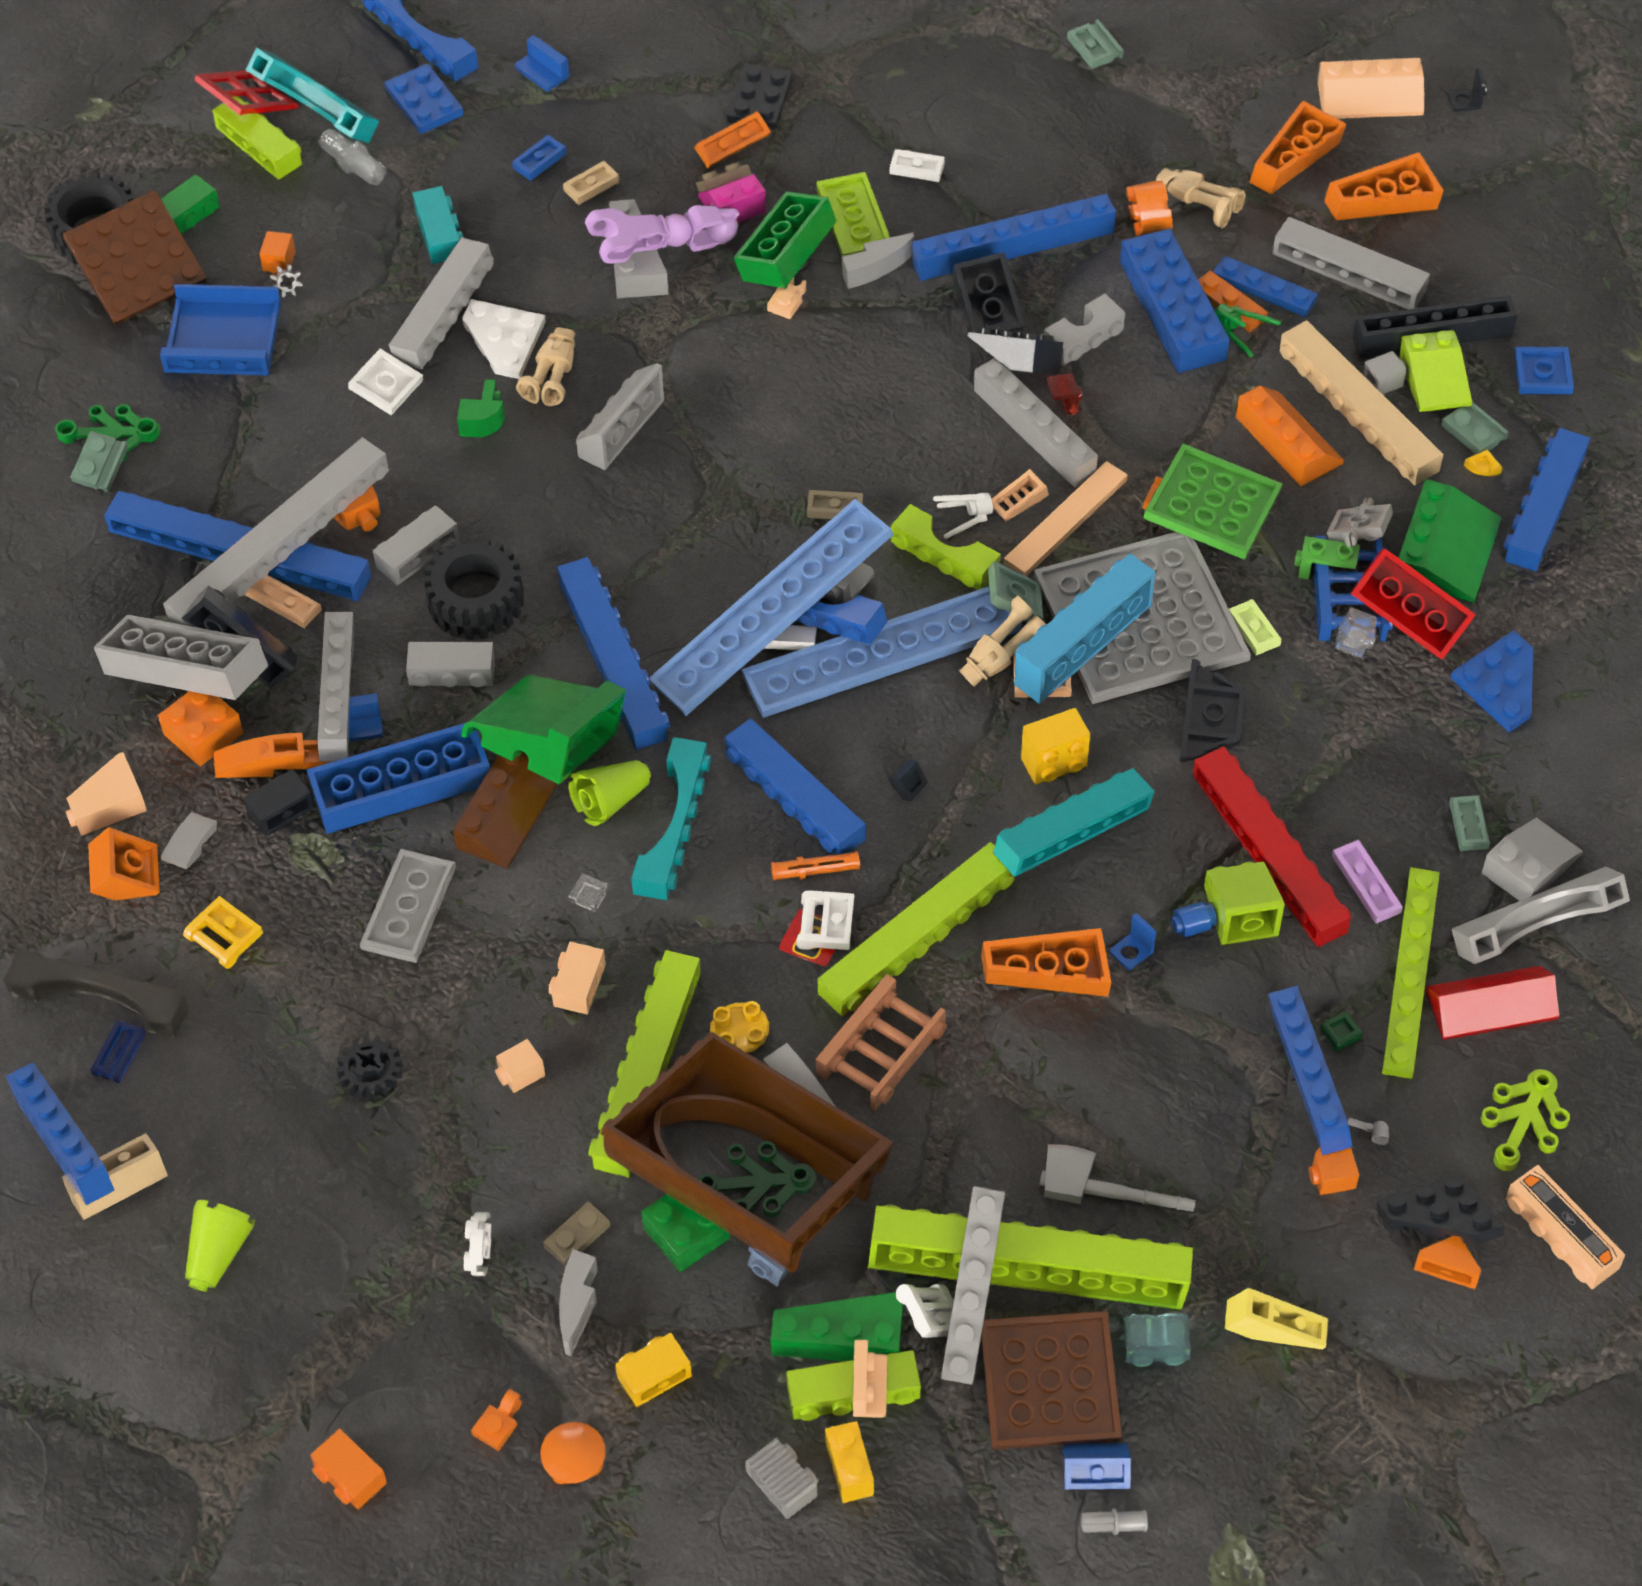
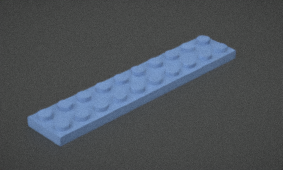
M854 499L650 676V683L687 716L892 537L893 532L891 528L858 500Z
M986 587L887 620L886 625L871 645L839 636L742 669V677L762 718L975 647L984 634L990 636L1008 618L1010 612L998 609L994 604L990 603V588ZM1022 623L1017 625L1009 635L1019 632L1022 629Z

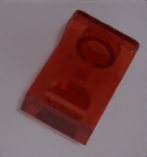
M1073 373L1048 377L1047 384L1053 400L1062 399L1068 415L1078 413L1079 402L1082 401V392L1080 386L1076 384Z

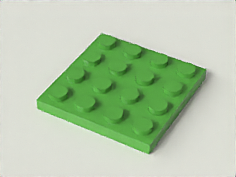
M1182 444L1146 508L1143 518L1245 560L1281 491L1283 483Z

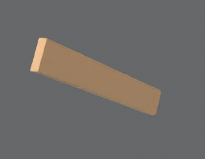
M1106 461L1004 558V565L1027 577L1127 481L1128 474Z

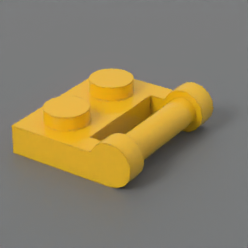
M220 896L201 912L183 932V936L190 942H197L217 957L219 963L226 969L231 968L236 963L238 957L263 934L261 926ZM207 926L230 943L231 946L228 949H224L204 934L202 930Z

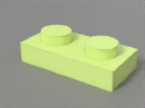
M1253 599L1229 609L1242 637L1256 656L1280 646V636Z

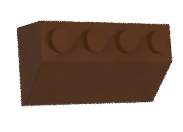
M523 751L513 761L498 755L453 829L456 849L508 869L558 784L528 770L529 759Z

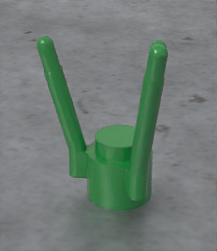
M1221 304L1215 310L1226 334L1251 358L1254 354L1231 331V329L1237 328L1238 325L1241 327L1246 326V323L1241 321L1240 315L1278 326L1281 325L1279 320L1243 310L1236 305L1230 307L1227 304Z

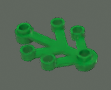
M127 404L117 406L115 414L118 421L129 422L132 426H122L105 412L101 405L91 406L88 413L92 422L102 423L105 427L77 428L75 422L69 419L62 420L55 426L57 438L64 444H71L77 438H88L90 431L113 437L116 440H120L122 437H130L126 440L129 447L122 463L127 460V453L141 442H153L161 435L160 425L154 419L139 418L131 411L130 406Z

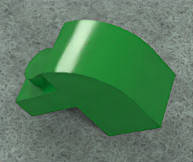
M485 379L482 400L460 399L457 417L460 437L488 436L495 433L505 421L503 401H501V391H497L496 380Z

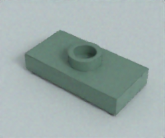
M1480 796L1451 797L1449 804L1459 850L1489 849L1490 841Z

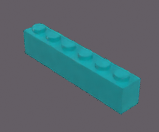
M1134 768L1123 773H1116L1111 779L1101 784L1096 783L1089 790L1079 795L1074 794L1065 802L1057 806L1052 805L1043 813L1035 817L1030 816L1023 820L1021 824L1011 829L1005 828L997 836L993 853L1011 874L1016 877L1148 810L1155 791Z

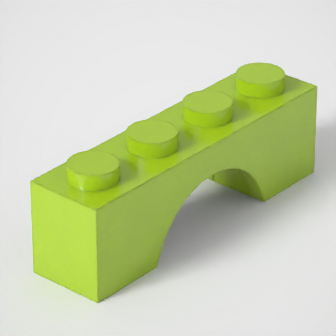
M911 504L892 523L891 530L893 536L891 537V542L898 548L905 549L917 556L921 561L930 563L939 568L944 574L951 575L962 581L964 585L973 587L976 590L983 589L989 584L988 568L994 561L1000 563L1001 554L978 541L964 547H953L940 542L932 532L933 516Z

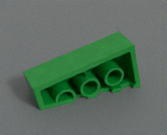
M896 1292L774 1310L771 1331V1356L851 1361L854 1360L855 1340H868V1352H874V1354L887 1355L899 1353L904 1304L897 1300Z

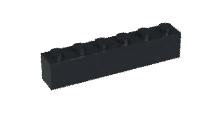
M1508 295L1356 317L1353 340L1359 357L1386 354L1391 351L1394 353L1400 352L1402 336L1454 330L1459 343L1513 336L1518 314L1511 296Z

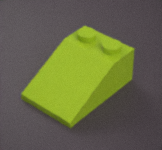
M1454 330L1402 336L1399 360H1403L1406 365L1407 373L1405 377L1419 412L1472 406L1462 350Z

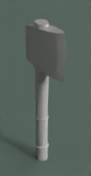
M1048 1144L1046 1171L1042 1170L1040 1185L1045 1186V1198L1081 1204L1085 1193L1174 1208L1177 1211L1179 1209L1194 1212L1196 1201L1194 1199L1089 1179L1096 1156L1095 1152L1075 1146Z

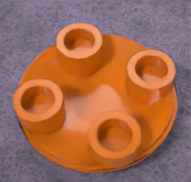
M568 1422L555 1427L548 1433L542 1443L540 1453L542 1465L546 1472L556 1483L565 1484L580 1483L598 1475L602 1471L606 1451L604 1441L597 1430L585 1423Z

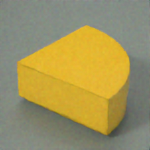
M1488 450L1471 456L1464 461L1465 468L1477 475L1496 476L1502 473L1503 467Z

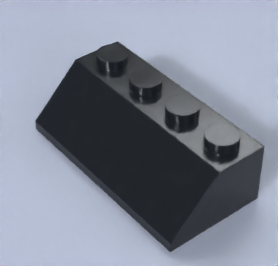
M209 585L196 597L181 618L192 627L259 639L268 667L259 675L258 679L269 688H272L292 672L295 667L298 655L292 651L288 644L276 639L265 626L257 624L248 617L242 608L234 606L225 599L222 592L211 588Z

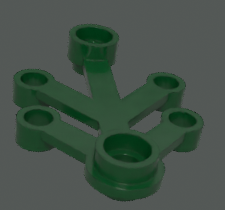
M764 1141L758 1146L759 1159L763 1162H770L782 1173L771 1174L748 1157L742 1145L732 1144L727 1149L728 1161L733 1165L740 1166L751 1176L717 1178L713 1174H703L698 1180L703 1183H713L711 1188L719 1193L720 1191L752 1189L744 1199L734 1201L736 1204L745 1207L749 1212L772 1187L784 1186L776 1196H769L763 1201V1213L767 1217L774 1218L781 1213V1208L795 1193L803 1194L813 1188L816 1182V1174L813 1168L807 1164L798 1163L793 1165L776 1152L774 1143ZM764 1149H770L772 1153L765 1155L762 1153V1151ZM737 1151L741 1153V1156L733 1157L731 1154ZM799 1174L806 1176L804 1179L801 1180L795 1178V1176ZM769 1204H775L778 1206L774 1210H769L767 1208Z

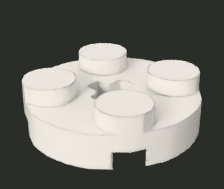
M475 1212L474 1216H471V1219L466 1221L465 1239H470V1249L464 1255V1271H471V1275L486 1276L488 1267H482L483 1259H490L491 1223H485L490 1218L489 1212Z

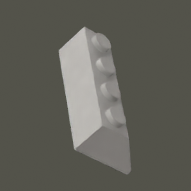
M656 363L638 369L630 378L623 382L621 389L616 395L609 398L604 409L597 413L586 430L581 431L577 436L576 445L579 458L603 470L607 469L664 401L662 365Z

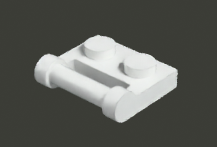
M804 891L801 897L803 915L801 933L797 936V947L805 950H810L813 947L849 950L854 894ZM817 905H824L821 934H812L815 907Z
M909 1284L900 1285L896 1291L897 1300L902 1304H906L913 1318L914 1327L921 1336L948 1337L954 1300L947 1287L943 1284H934L926 1288H915ZM922 1300H930L933 1303H923Z

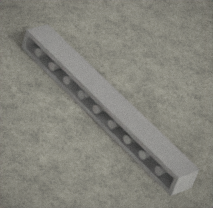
M362 437L163 604L168 621L190 626L181 618L196 597L208 585L222 592L225 599L231 603L245 595L256 582L264 579L275 566L284 562L294 550L304 545L319 529H323L338 513L343 512L358 496H362L370 486L386 475L389 471L386 453Z

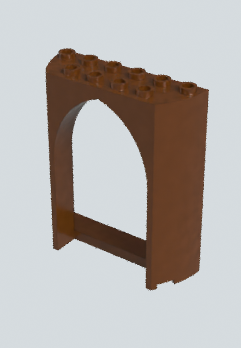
M713 1032L703 1040H697L691 1051L685 1056H679L673 1067L668 1071H662L655 1083L650 1087H644L638 1098L632 1103H626L620 1114L614 1119H608L601 1129V1135L604 1136V1149L610 1159L793 1274L798 1269L803 1248L855 1196L863 1201L869 1198L872 1193L870 1190L874 1177L878 1173H882L894 1143ZM695 1120L733 1125L774 1143L777 1148L798 1161L811 1166L813 1170L835 1184L784 1234L682 1170L665 1148L660 1128L677 1122Z

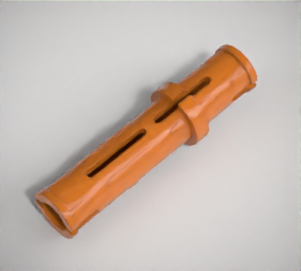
M858 851L803 859V856L796 857V860L771 862L773 881L799 877V880H802L810 875L860 870Z

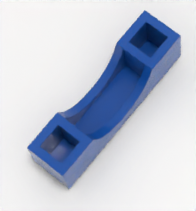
M857 596L849 602L838 605H829L817 601L796 621L809 627L813 626L825 630L830 634H838L855 642L871 645L886 625L887 618L883 603Z

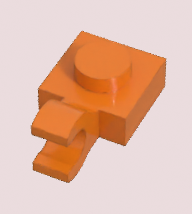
M509 1389L498 1409L489 1405L472 1428V1435L499 1451L517 1427V1422L512 1417L523 1403L519 1400L521 1395Z

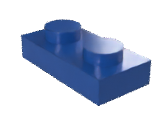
M547 135L513 160V169L531 181L567 154L566 147L550 135Z

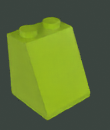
M1264 861L1257 863L1245 862L1232 867L1219 866L1206 871L1204 888L1208 902L1212 904L1216 913L1217 925L1215 926L1221 945L1279 936L1285 904Z

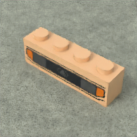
M1539 1165L1510 1184L1506 1200L1511 1210L1516 1214H1520L1529 1223L1533 1233L1538 1237H1542L1551 1246L1554 1255L1564 1260L1572 1268L1574 1275L1579 1281L1586 1283L1593 1289L1620 1269L1625 1254Z

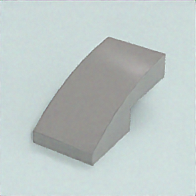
M191 812L169 840L161 855V860L188 869L202 854V845L217 830V821Z

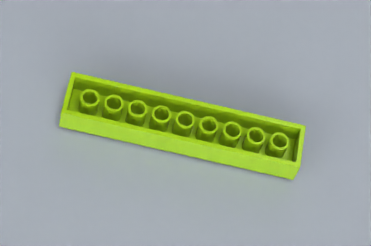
M895 1205L876 1206L868 1268L958 1280L968 1218L957 1213L943 1215L932 1213L926 1209L913 1211L900 1209ZM1000 1222L990 1284L1182 1310L1191 1283L1193 1248L1185 1247L1180 1243H1153L1151 1240L1144 1238L1131 1240L1123 1239L1114 1234L1101 1236L1090 1234L1084 1230L1071 1232L1058 1230L1053 1226L1033 1227L1027 1226L1022 1222Z

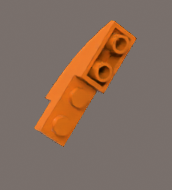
M285 733L253 738L215 751L213 755L215 778L273 777L274 770L310 769L332 762L319 761L318 740H303L302 733Z

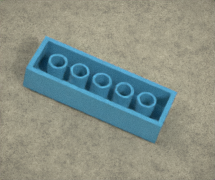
M1131 553L1122 560H1117L1112 565L1110 571L1104 576L1097 577L1087 591L1080 592L1072 604L1066 609L1062 608L1059 610L1050 623L1042 625L1037 630L1035 636L1028 642L1024 641L1019 645L1015 653L1014 685L1039 704L1152 606L1155 571Z

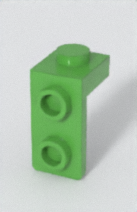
M1305 536L1303 550H1297L1294 566L1300 567L1298 578L1309 580L1312 563L1356 569L1360 546L1356 544L1354 547L1352 545L1349 547L1345 542Z

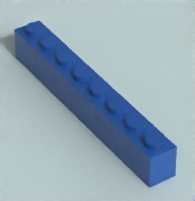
M1103 194L913 241L912 264L919 280L923 281L951 274L955 264L1004 252L1007 260L1114 233L1116 211L1108 195Z
M588 557L558 566L559 585L603 681L606 682L608 680L626 689L620 718L635 750L668 740L667 728L670 727L668 716L665 711L661 712L658 707L660 706L657 692L655 690L651 691L648 686L650 685V679L646 669L641 670L639 667L640 658L636 648L631 649L629 633L626 627L621 628L619 624L621 618L617 607H611L609 603L611 602V596L607 586L602 587L600 583L602 578L598 567H593Z

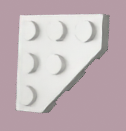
M471 299L462 318L464 327L471 333L475 344L483 356H486L490 362V367L494 373L520 379L545 325V315Z

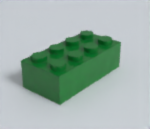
M786 191L734 257L743 282L786 288L837 222L828 197Z

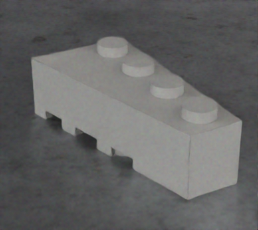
M635 199L609 201V208L620 210L630 216L641 215ZM657 249L634 252L626 262L614 263L617 299L669 295L667 272Z

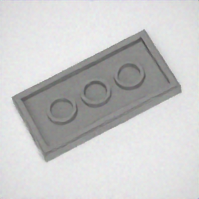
M400 848L360 942L361 950L417 963L455 872L456 863Z

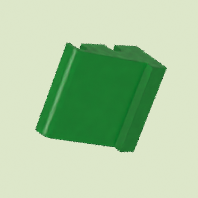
M527 675L463 726L461 736L466 738L478 729L482 734V747L510 761H513L523 751L529 759L528 770L560 784L616 736L626 689L608 680L598 688Z

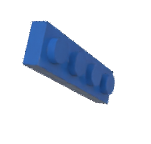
M1225 255L1213 271L1234 288L1303 317L1307 316L1317 301L1318 293Z

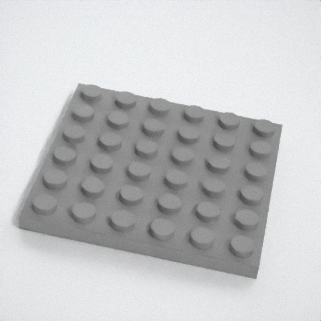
M1173 532L1034 570V578L1039 583L1041 594L1053 619L1062 608L1066 609L1073 603L1075 597L1080 592L1087 591L1097 577L1104 576L1110 571L1112 565L1117 560H1122L1129 553L1155 571L1152 606L1077 671L1092 704L1189 678L1192 659L1200 661V665L1209 671L1250 661L1251 653L1193 538Z

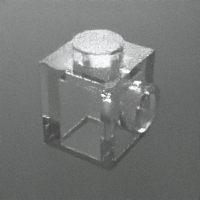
M1351 607L1337 630L1335 648L1346 654H1352L1361 658L1366 648L1371 649L1375 642L1377 617Z

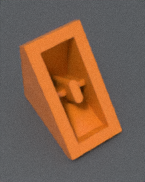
M1451 1236L1419 1250L1414 1267L1416 1271L1472 1289L1476 1288L1481 1269L1462 1238L1458 1236Z

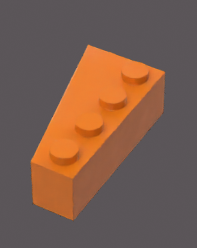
M1302 101L1256 161L1249 183L1273 194L1337 147L1341 142L1347 124Z
M1420 152L1330 182L1324 202L1335 220L1338 221L1438 209L1444 190Z
M1101 928L983 942L981 959L985 983L1106 997L1109 995L1111 977Z

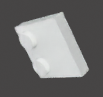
M379 349L348 382V389L392 415L421 384L423 375L382 349Z

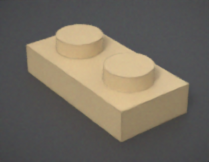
M603 161L563 183V189L580 205L619 183V175Z

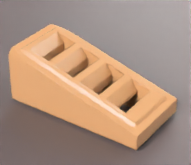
M1029 469L991 500L994 511L1006 522L1042 501L1049 493L1047 486ZM1030 486L1033 489V491L1029 492L1027 490V487ZM1022 491L1025 497L1021 498L1018 493ZM1012 496L1017 501L1015 505L1009 500ZM1004 502L1010 509L1005 511L999 504Z

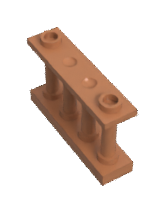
M887 974L816 1058V1074L826 1080L832 1072H840L870 1091V1109L874 1111L882 1103L886 1104L891 1099L895 1086L934 1039L938 1040L943 1035L947 1027L945 1023L946 1010L940 1008L932 1018L928 1017L897 997L896 980ZM885 1008H893L922 1026L923 1030L915 1039H912L880 1019V1014ZM868 1029H875L906 1050L896 1061L862 1040V1036ZM850 1050H857L889 1071L880 1082H877L845 1062V1056Z

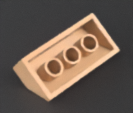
M1420 58L1320 63L1317 84L1322 111L1337 119L1423 115L1424 75Z

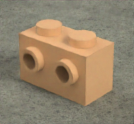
M569 942L566 952H561L558 975L557 977L553 976L549 984V994H552L554 1007L588 1015L606 966L604 949Z

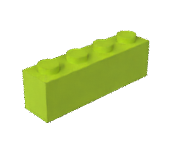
M238 96L233 97L242 105L249 104L247 101L244 102L243 100H241ZM225 103L212 110L216 128L278 180L302 165L301 148L298 143L286 137L279 127H274L269 123L263 114L239 115Z
M914 1351L887 1354L886 1404L897 1403L899 1405H906L914 1402L915 1399H920L921 1385ZM854 1360L786 1371L793 1420L810 1421L817 1419L820 1415L831 1413L834 1415H845L853 1410Z

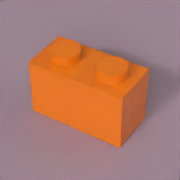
M340 1428L310 1455L314 1464L312 1471L315 1476L324 1484L329 1481L335 1487L334 1493L345 1505L350 1502L357 1510L387 1484L384 1471Z

